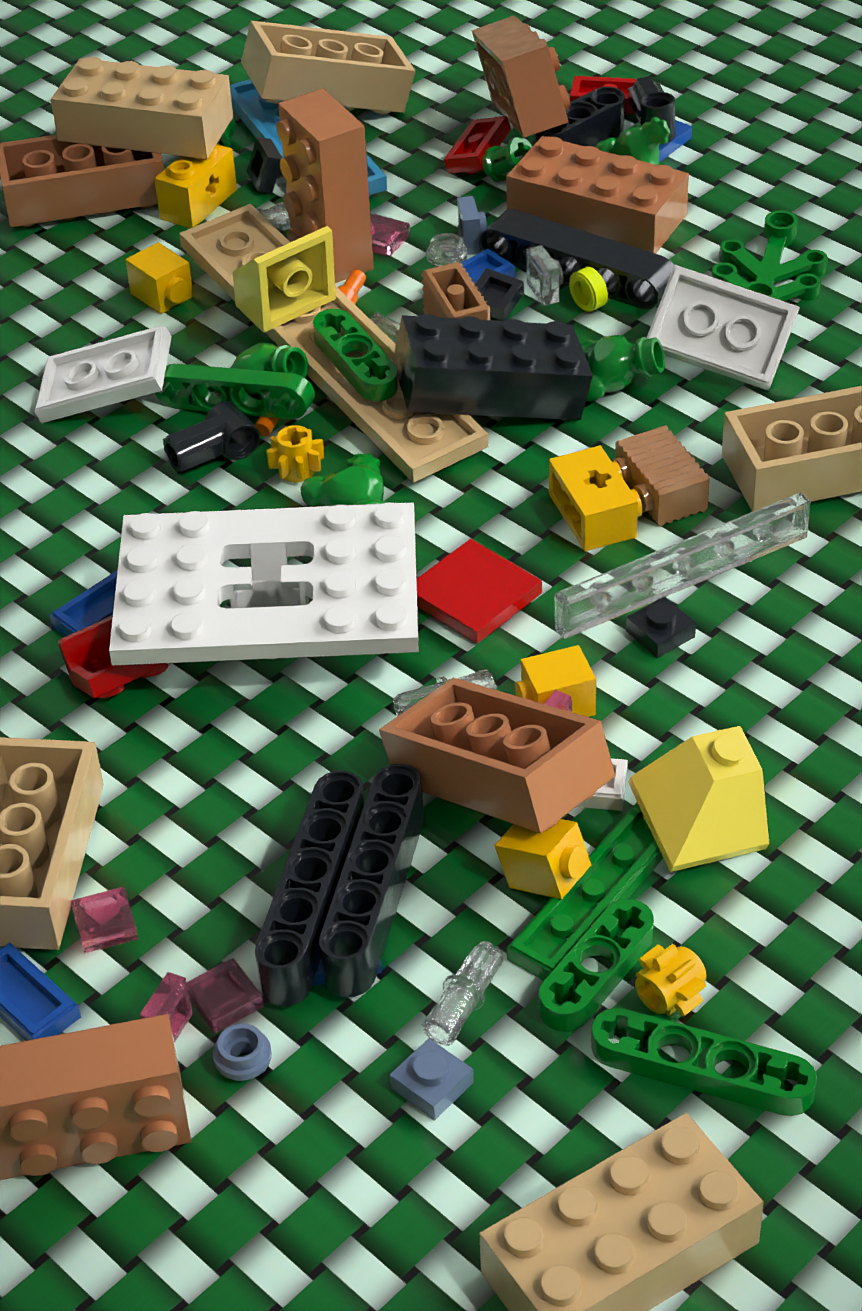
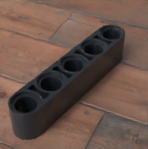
M516 209L505 210L480 237L483 251L490 249L518 269L569 285L570 277L573 273L585 267H592L602 276L607 287L608 298L640 309L648 310L658 304L662 299L674 268V264L662 255Z
M405 764L388 765L380 769L374 776L320 935L319 945L325 984L328 990L341 997H355L364 994L372 987L421 833L424 823L421 776L418 770L412 766Z
M333 771L323 775L316 782L255 946V958L262 993L265 999L278 1006H291L300 1003L309 995L316 978V972L321 959L320 935L365 805L362 782L352 772Z

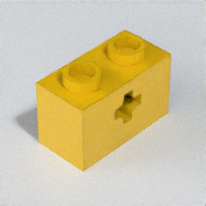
M216 144L207 159L180 156L154 179L160 219L192 228L200 224L237 190L233 149Z
M601 445L549 459V495L584 552L637 537V519L642 515L640 497L635 489H629L623 480L619 464L616 461L611 462Z

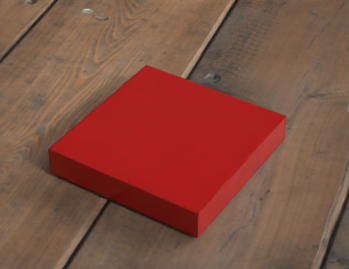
M471 538L417 578V607L476 644L542 594V580Z

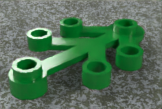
M778 210L770 212L765 217L764 236L767 238L768 243L762 263L745 249L743 242L736 239H728L720 244L719 260L722 263L713 266L712 277L781 301L794 297L802 300H814L820 295L821 279L818 276L826 272L828 256L820 250H809L801 257L780 264L784 248L789 246L797 236L798 218L791 212ZM735 265H739L756 281L747 282L737 274ZM804 273L797 276L793 282L778 287L773 286L776 282Z

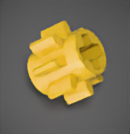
M292 425L281 429L277 437L272 436L270 438L271 448L267 450L269 469L279 468L281 479L294 483L303 482L305 479L312 477L314 471H321L320 460L324 458L323 440H312V431L310 429Z
M658 944L638 959L643 969L636 973L635 988L641 1001L651 1011L657 1014L666 1013L667 1016L678 1011L684 1017L703 1002L699 992L706 987V970L700 958L692 950L683 946L676 947L675 944H671L664 949Z

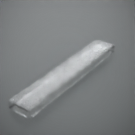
M800 492L555 593V630L563 639H566L650 604L663 596H669L807 538L811 501Z

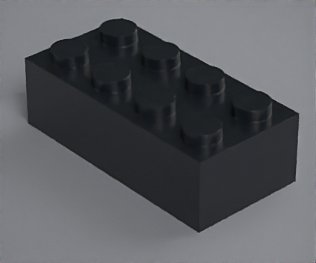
M421 314L418 316L402 315L393 363L397 367L398 380L408 412L581 420L593 375L573 325H566L558 321L529 323L517 319H507L505 321L481 320L471 316L461 319L441 318L431 314Z

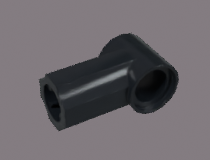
M650 76L637 78L634 85L628 88L627 96L628 102L640 125L642 126L645 122H650L653 117L665 120L670 129L668 142L673 140L676 136L675 97L664 92L661 85L655 83Z
M226 401L212 407L204 421L166 436L163 439V445L172 468L180 474L225 454L237 460L246 458L257 449L261 434L259 429L237 405Z

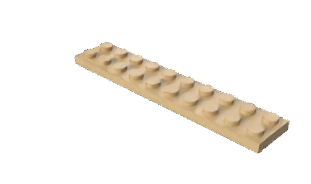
M251 204L179 233L181 247L234 301L232 272L251 260L290 243ZM336 286L335 300L265 332L279 347L282 345L298 347L305 353L308 360L307 375L413 483L488 447V433L470 415L408 412L399 380L397 393L385 401L367 400L355 390L316 345L313 328L314 317L326 309H341L348 312L392 362L396 344ZM352 351L345 354V356L351 358L365 355L364 352Z

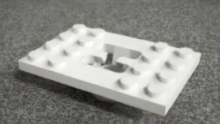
M414 502L208 512L191 511L163 514L143 513L123 516L109 647L112 665L419 652ZM310 556L313 557V560L308 564L288 565L287 557ZM251 558V567L228 568L222 566L229 559ZM309 597H312L313 600L309 603ZM229 599L230 608H221L220 604Z

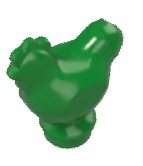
M653 117L650 122H645L639 127L628 128L622 131L617 138L602 140L595 147L600 151L620 156H632L636 160L659 165V145L668 143L670 129L665 120Z
M622 335L605 336L598 341L587 340L581 343L593 375L586 399L588 402L601 398L605 393L622 390L639 374L643 377L651 378L653 374L662 373L665 368L663 348L656 337L650 339L641 337L635 344H631Z
M258 343L239 354L230 368L293 373L305 378L308 372V360L305 353L298 347L288 345L277 347L269 343ZM208 383L206 386L210 392H221L211 383ZM244 386V390L248 395H260L252 387Z
M370 453L355 454L353 458L347 460L348 467L338 470L329 476H312L305 479L300 487L303 501L312 507L384 504V485L379 469L380 460L374 458Z

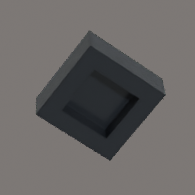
M256 137L246 171L257 191L273 193L276 180L282 175L280 159L283 157L269 138Z
M488 268L485 269L475 284L478 287V291L481 292V296H484V301H487V305L490 306V316L502 321L508 318L524 294V281Z
M663 596L627 616L626 632L656 658H659L695 638L696 622Z

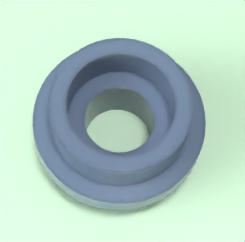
M246 1023L227 1027L219 1035L213 1048V1060L216 1069L220 1074L232 1080L241 1081L257 1077L267 1069L272 1057L268 1038L257 1027ZM240 1054H249L243 1057H236Z

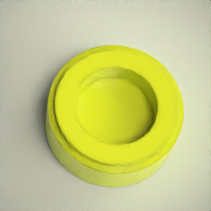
M585 267L571 275L569 282L570 292L575 303L582 310L592 312L607 303L608 291L602 276L594 268Z

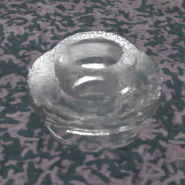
M451 233L439 234L433 237L426 250L427 261L435 267L456 262L461 263L467 260L468 256L467 247L463 244L462 238Z

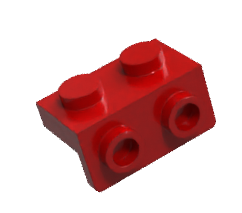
M113 615L58 641V646L73 686L93 698L114 696L125 689L124 684L139 677L148 678L159 675L169 668V663L112 665L109 647Z

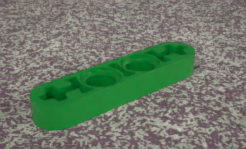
M169 364L166 366L162 391L156 392L155 395L161 403L175 409L209 412L215 405L227 401L237 405L245 415L299 419L312 404L315 398V391L307 379L293 373ZM205 383L215 385L221 391L222 396H216L206 388ZM244 386L255 389L262 399L257 400L249 396L245 392Z
M623 1008L604 1010L596 1016L592 1023L591 1049L595 1058L606 1066L779 1115L795 1116L802 1114L810 1109L814 1102L817 1074L814 1067L806 1059L797 1055ZM616 1032L626 1034V1037H622L619 1043L609 1041V1039L615 1037ZM644 1038L649 1039L647 1053L640 1051V1048H643ZM675 1044L684 1047L690 1053V1056L681 1062H668L658 1054V1051L665 1045ZM735 1060L742 1063L746 1067L747 1072L739 1078H726L716 1071L715 1066L721 1061ZM758 1070L766 1071L763 1074L762 1085L756 1083ZM786 1079L797 1082L792 1091L781 1089Z

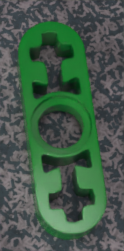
M326 309L314 317L313 328L316 345L363 398L376 402L385 401L397 393L398 374L396 365L348 312L341 309ZM352 351L365 353L364 356L357 358L345 356L346 353Z
M622 899L610 904L542 982L539 989V1013L547 1026L558 1031H573L582 1027L637 963L638 959L647 951L653 941L654 916L647 905L633 899ZM631 924L637 925V926H638V929L635 928V927H631L630 925H631ZM618 927L626 929L620 936V946L617 943ZM602 956L610 960L613 965L604 972H591L585 969L581 963L588 957ZM574 982L578 986L575 990V1004L566 1001L574 992ZM555 999L564 1003L558 1006L555 1004Z

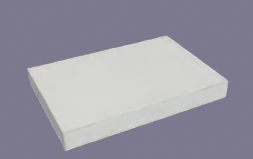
M674 265L646 339L658 338L666 356L769 391L800 307Z
M166 325L48 357L35 408V414L40 422L56 420L162 391L171 343V335Z

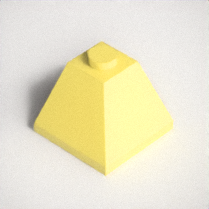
M328 226L259 256L232 272L236 307L264 333L336 299L332 230Z
M741 726L692 736L632 775L628 781L670 872L765 850L769 845L763 770Z

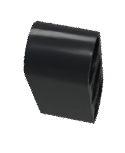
M601 87L570 102L571 108L565 109L569 122L533 134V146L542 136L557 137L565 142L593 147L602 140L617 138L624 131V92L615 87Z

